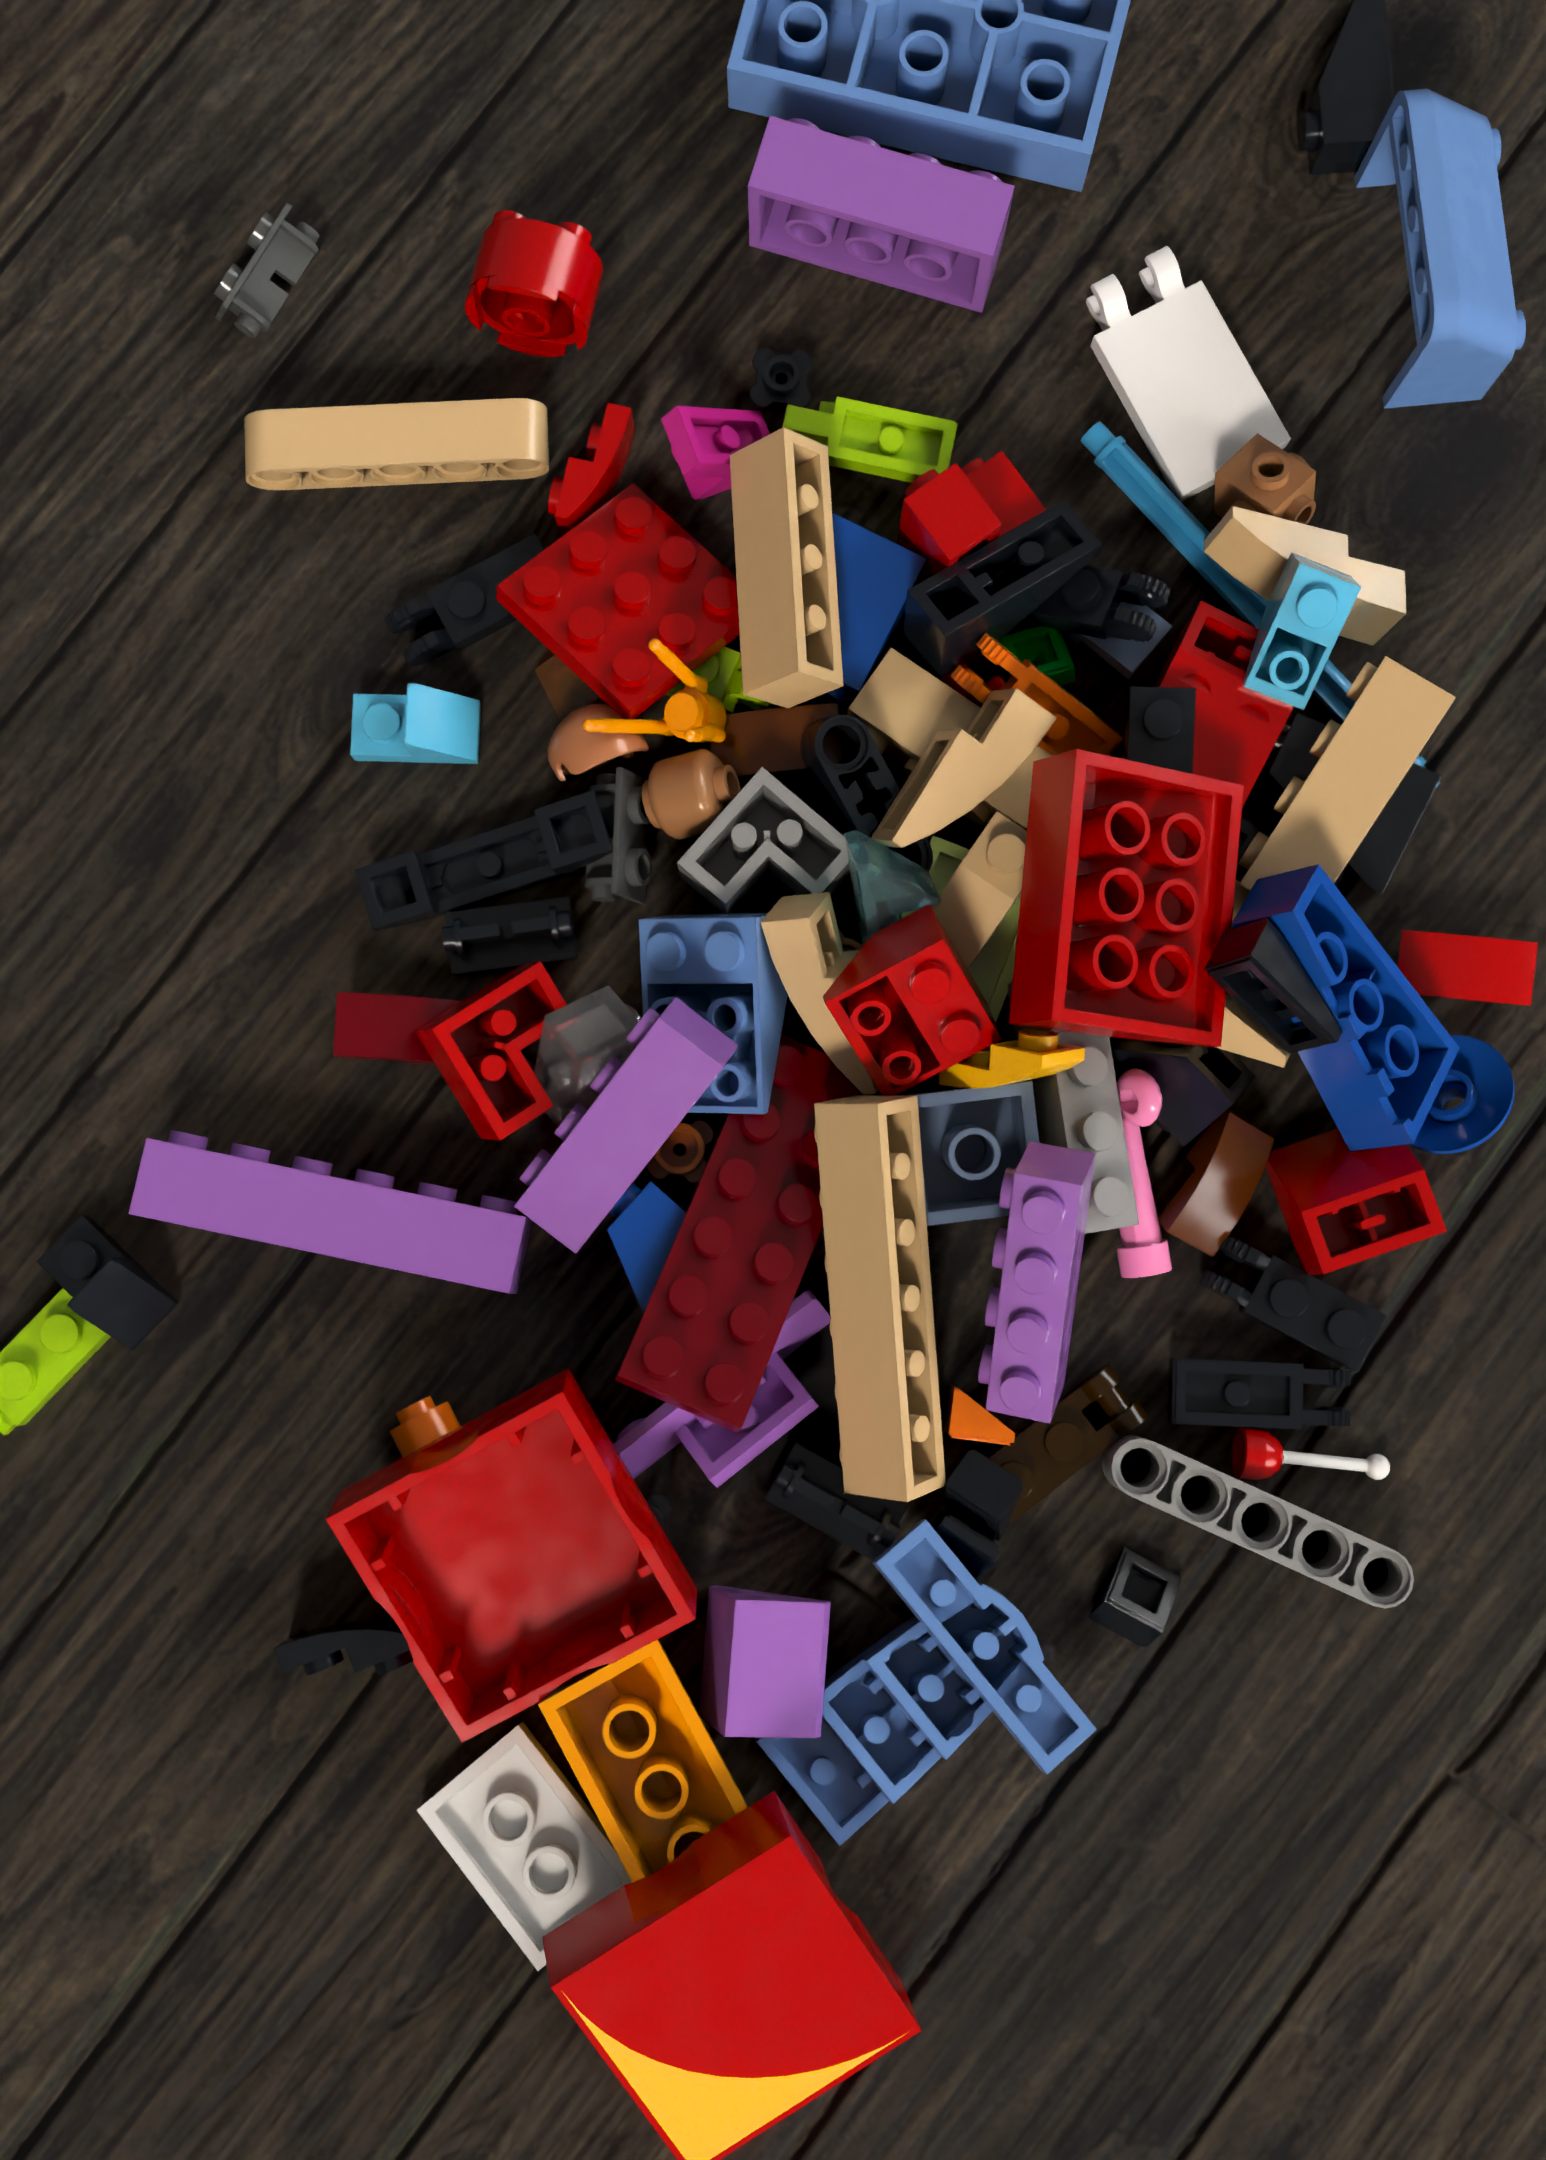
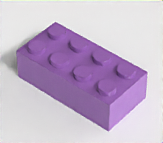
M770 116L748 183L749 246L982 313L1002 249L1015 186L1003 183L997 176L986 171L965 172L941 165L937 159L926 154L912 153L906 155L881 148L878 143L864 136L855 135L847 138L822 131L815 124L805 119L791 118L784 120Z

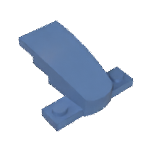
M921 1519L872 1561L915 1616L868 1647L825 1680L821 1737L754 1738L756 1743L839 1846L849 1839L889 1801L894 1804L941 1757L947 1760L992 1711L1037 1767L1046 1774H1049L1097 1730L1043 1664L1044 1656L1037 1637L1020 1610L996 1589L977 1582L926 1519Z

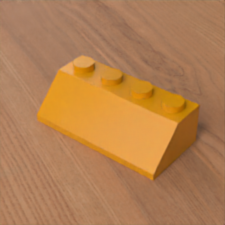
M658 1639L614 1663L595 1667L572 1677L538 1703L541 1712L632 1883L662 1869L684 1852L692 1842L748 1807Z

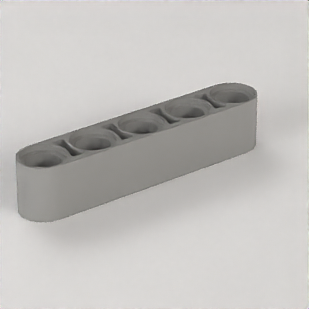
M1131 1434L1126 1435L1104 1451L1102 1467L1105 1477L1115 1488L1135 1499L1375 1607L1384 1609L1396 1607L1404 1602L1412 1591L1414 1582L1412 1567L1407 1559L1396 1550L1149 1439ZM1142 1448L1150 1457V1471L1140 1482L1127 1483L1121 1475V1460L1130 1450ZM1202 1475L1209 1484V1498L1202 1507L1187 1510L1181 1500L1182 1486L1191 1477ZM1263 1503L1268 1510V1526L1261 1534L1248 1537L1242 1530V1515L1252 1504ZM1323 1530L1328 1539L1327 1553L1317 1563L1308 1564L1302 1553L1303 1541L1310 1533ZM1382 1557L1387 1564V1579L1378 1589L1368 1591L1363 1581L1364 1569L1369 1562Z

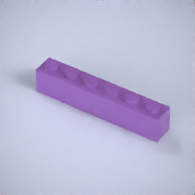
M170 1130L167 1142L146 1138L128 1214L508 1294H517L533 1223L530 1218L517 1215L518 1209L514 1207L517 1202L482 1195L480 1207L455 1202L456 1189L419 1182L417 1194L393 1189L394 1176L357 1169L355 1181L332 1177L330 1174L333 1164L298 1156L294 1157L292 1168L268 1163L271 1151L232 1143L230 1155L206 1150L209 1138Z

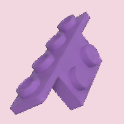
M806 1290L798 1297H794L742 1429L736 1433L665 1402L648 1417L635 1420L627 1425L613 1444L633 1479L682 1442L709 1481L718 1488L819 1407L784 1362L786 1357L830 1323V1315L810 1290Z

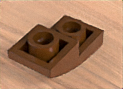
M842 704L802 705L790 708L781 707L726 714L725 740L721 743L710 742V751L716 754L724 765H731L739 780L752 778L761 767L772 775L781 773L792 776L811 773L801 755L800 741L802 734L810 723L819 718L843 715ZM832 727L824 736L823 750L828 759L834 763L840 762L845 757L846 743L843 732Z
M1230 1109L1223 1112L1210 1124L1186 1155L1188 1161L1194 1166L1195 1171L1158 1217L1159 1223L1166 1232L1213 1257L1249 1203L1262 1176L1275 1138L1269 1132Z

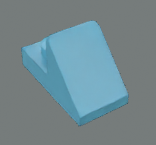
M417 683L407 684V695L353 694L350 755L355 761L479 764L481 702L477 699Z

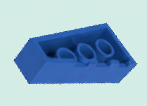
M1319 864L1257 879L1231 926L1234 929L1267 918L1281 933L1341 1028L1342 1034L1338 1042L1298 1051V1054L1350 1151L1414 1144L1460 1047ZM1297 1017L1291 1018L1294 1024L1301 1022Z

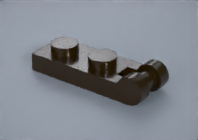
M1109 1364L1095 1371L1059 1399L1050 1424L1032 1420L1015 1434L1014 1443H1010V1446L1000 1445L986 1456L1023 1482L1022 1494L1008 1526L1116 1441L1135 1430L1148 1418V1414L1137 1400L1130 1402L1117 1386L1120 1378ZM1094 1401H1097L1110 1417L1096 1429L1081 1412Z

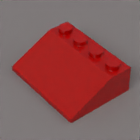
M1080 749L1033 761L1009 1024L1074 1034L1221 1047L1226 991L1204 968L1222 935L1232 928L1244 785Z

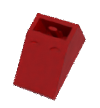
M1200 601L1176 639L1154 687L1196 688L1192 774L1244 785L1243 807L1294 706L1243 686L1259 629Z

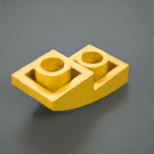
M1043 1029L1020 1030L1018 1032V1040L991 1044V1046L939 1072V1085L956 1088H986L1051 1076L1083 1062L1085 1048L1058 1042L1059 1033Z

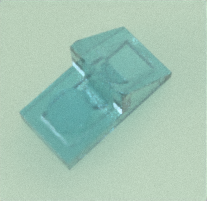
M857 830L844 833L863 945L872 934L902 919L901 913L921 909L928 904L934 906L941 902L929 872L922 866Z

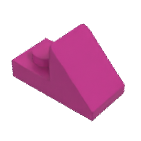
M676 406L661 418L671 444L673 457L680 467L691 497L694 500L705 499L731 489L729 455L770 434L761 411Z

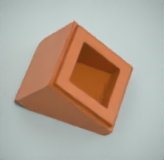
M950 1384L944 1431L951 1438L1009 1446L1010 1443H1014L1015 1433L957 1386Z

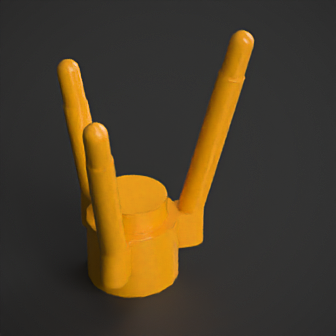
M655 638L649 641V649L685 684L684 689L677 691L667 701L664 709V718L659 720L585 719L582 724L583 729L588 732L661 734L669 737L675 735L688 742L705 744L712 741L721 743L725 740L724 728L727 716L726 709L721 700L707 693V679L695 675L668 647Z

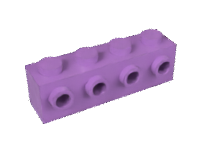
M677 997L673 999L661 1015L651 1007L648 1009L626 1038L636 1046L627 1060L623 1063L613 1055L589 1086L600 1094L591 1107L587 1110L577 1103L554 1132L555 1135L564 1141L552 1156L542 1149L519 1178L529 1187L514 1207L575 1254L724 1068L739 1046Z
M1030 1141L1017 1168L1007 1167L1005 1170L999 1206L1010 1209L1008 1229L999 1228L992 1258V1266L1003 1269L1000 1288L992 1287L985 1316V1325L995 1327L994 1344L985 1345L978 1375V1382L988 1385L986 1410L1051 1423L1065 1383L1096 1153Z

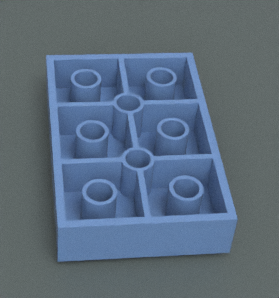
M745 0L727 65L728 107L784 120L791 118L805 119L815 124L820 130L849 137L855 135L864 136L878 144L1082 192L1131 0Z

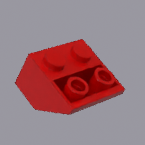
M930 904L872 934L823 995L825 1005L882 1095H897L991 1046V1044L1002 1040L987 1001Z
M1337 1128L1270 1152L1265 1168L1302 1269L1308 1275H1323L1447 1232L1425 1170L1407 1145L1350 1151Z

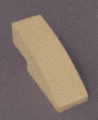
M1232 506L1204 540V552L1231 576L1267 601L1270 600L1291 552L1352 576L1361 586V590L1339 636L1374 646L1406 615L1405 571L1349 557L1348 535Z
M1017 688L992 690L966 732L963 729L937 731L870 839L880 846L903 848L941 830L968 813L999 788L1034 751L1057 718Z
M830 892L783 896L760 923L772 961L785 990L811 1035L836 1067L863 1095L876 1094L878 1091L876 1084L823 1000V995L859 950L843 951Z

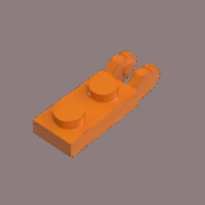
M984 633L976 643L981 649V653L995 665H1000L1012 675L1000 690L1017 688L1057 718L1037 745L1053 756L1074 749H1080L1110 756L1124 739L1116 730L1027 659L1022 662L987 633ZM960 664L951 674L953 680L984 704L992 689L984 682L982 677L971 668H965Z

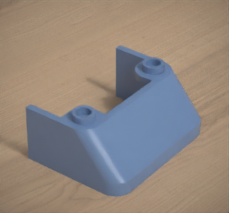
M1427 88L1404 90L1396 94L1354 176L1356 188L1396 184L1417 346L1382 397L1384 409L1481 400L1510 363L1515 350L1522 348L1526 336L1524 313L1522 310H1516L1497 172V166L1501 157V136L1499 130L1491 128L1486 116Z

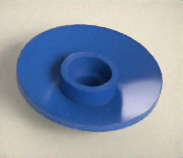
M1450 1035L1460 1049L1414 1144H1409L1410 1146L1434 1154L1463 1152L1482 1144L1492 1137L1508 1118L1515 1097V1083L1512 1072L1504 1057L1494 1047L1477 1038ZM1460 1097L1464 1099L1459 1106L1443 1110L1445 1103L1451 1098Z

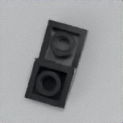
M387 1620L353 1621L333 1624L292 1636L274 1648L283 1673L301 1665L304 1666L307 1675L327 1669L345 1660L341 1651L343 1648H346L354 1672L374 1665L377 1675H382L413 1661L409 1646L395 1621Z

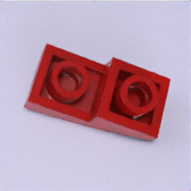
M607 403L603 423H593L591 426L586 450L587 460L568 457L564 478L554 477L549 494L548 513L555 515L560 537L601 508L612 493L622 474L636 433L632 408Z
M1402 930L1397 967L1420 996L1531 1006L1539 943Z

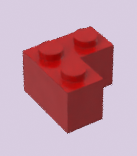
M1001 451L986 462L982 458H976L963 468H960L955 463L940 474L933 469L918 477L905 491L906 498L903 500L897 544L927 558L923 579L926 580L1044 512L1046 508L1004 452Z
M537 961L517 966L419 1027L415 1032L480 1138L500 1141L554 1106L521 1050L574 1016L542 962Z

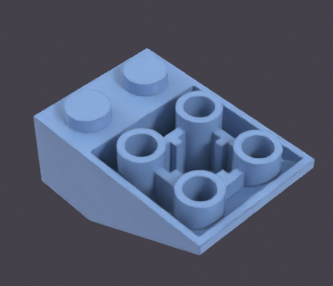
M768 913L673 914L638 919L643 1016L650 1007L661 1015L673 999L677 997L739 1045L724 1068L688 1113H768L788 996L772 961L760 923Z

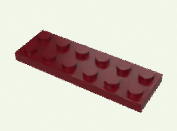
M781 1034L768 1113L727 1114L615 1378V1381L736 1433L742 1429L823 1227V1214L819 1198L821 1188L818 1149L814 1135V1103L863 1095L836 1067L826 1053Z

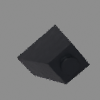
M1301 713L1296 714L1292 724L1286 722L1269 757L1275 759L1269 773L1284 790L1294 776L1306 781L1319 761L1317 757L1309 752L1326 724ZM1413 763L1349 860V865L1370 889L1381 894L1384 893L1442 776L1441 774Z

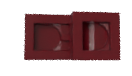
M337 992L333 1056L343 1059L403 1061L406 1064L435 1065L415 1030L461 1001L401 995Z

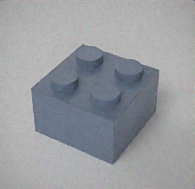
M1027 1080L986 1088L940 1086L907 1090L897 1094L918 1096L927 1226L1009 1216L1010 1209L999 1206L1005 1170L1007 1167L1017 1168L1030 1141L1039 1143L1033 1082Z

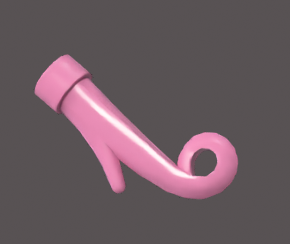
M1133 1068L1125 1071L1116 1081L1139 1225L1119 1228L1121 1245L1117 1246L1116 1250L1122 1278L1153 1276L1172 1270L1168 1240L1162 1239L1140 1131V1126L1151 1125L1159 1116L1162 1108V1094L1159 1085L1149 1073Z

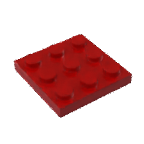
M634 483L497 585L496 600L623 719H635L681 682L649 649L648 644L650 640L655 638L660 640L694 672L740 635L736 576Z

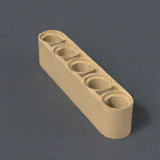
M528 398L268 409L254 411L244 417L246 482L259 489L301 490L536 478L549 471L547 407L537 400Z

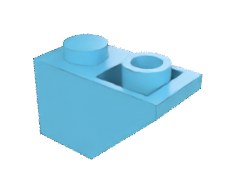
M1291 552L1264 611L1244 677V687L1302 710L1305 709L1361 590V586L1352 576Z

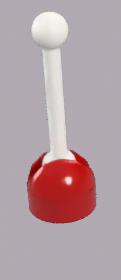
M1238 1427L1233 1438L1231 1451L1232 1471L1234 1476L1240 1479H1268L1280 1470L1283 1463L1365 1472L1368 1477L1374 1480H1381L1390 1472V1463L1381 1454H1372L1366 1459L1285 1451L1276 1437L1261 1428Z

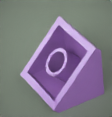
M720 1585L709 1586L699 1706L701 1720L724 1737H821L831 1602Z

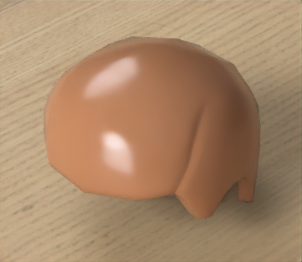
M588 704L569 713L558 724L548 743L547 758L557 778L560 781H566L564 774H585L609 763L616 757L632 758L634 751L645 752L649 750V746L643 734L585 731L582 725L585 719H623L608 704Z

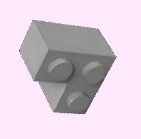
M761 767L681 857L677 865L680 877L721 913L726 914L732 913L768 871L796 895L830 892L831 895L857 866L860 849L766 769Z

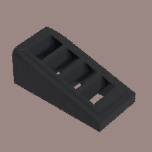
M1267 918L1228 930L1222 935L1204 969L1289 1054L1338 1042L1342 1034L1341 1028L1281 933ZM1297 1017L1301 1022L1294 1024L1291 1018Z

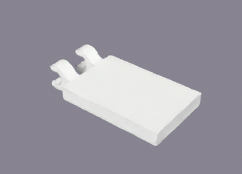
M1165 246L1146 256L1144 260L1148 267L1139 272L1145 289L1152 296L1156 304L1131 316L1123 288L1114 274L1091 285L1090 288L1094 295L1086 299V304L1091 315L1102 329V332L1094 335L1090 347L1170 490L1182 502L1215 485V473L1257 433L1281 449L1287 446L1291 438L1204 283L1201 280L1185 288L1178 262L1171 249Z
M524 1722L517 1725L417 1809V1812L537 1971L546 1965L543 1936L622 1886L632 1883L600 1821Z

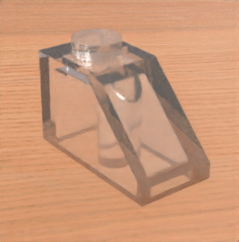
M609 985L548 1013L544 1017L534 1074L554 1105L545 1112L557 1127L560 1126L577 1103L587 1110L591 1107L600 1094L589 1086L613 1055L624 1063L636 1048L626 1038L640 1021L641 1017L632 1006L625 1005Z

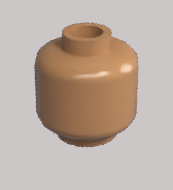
M699 749L656 762L650 771L649 779L644 781L642 785V802L645 813L654 827L662 828L667 835L675 839H684L704 833L741 791L740 782L731 765H724L718 756L711 751Z

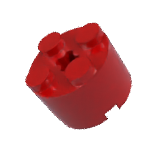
M498 211L494 214L492 225L482 235L467 293L465 312L470 322L480 331L485 322L493 329L499 331L497 343L528 355L558 357L565 355L567 345L576 343L577 351L584 347L603 276L602 261L590 246L592 240L591 233L586 228L573 222H561L554 225L539 220L527 219L515 211Z

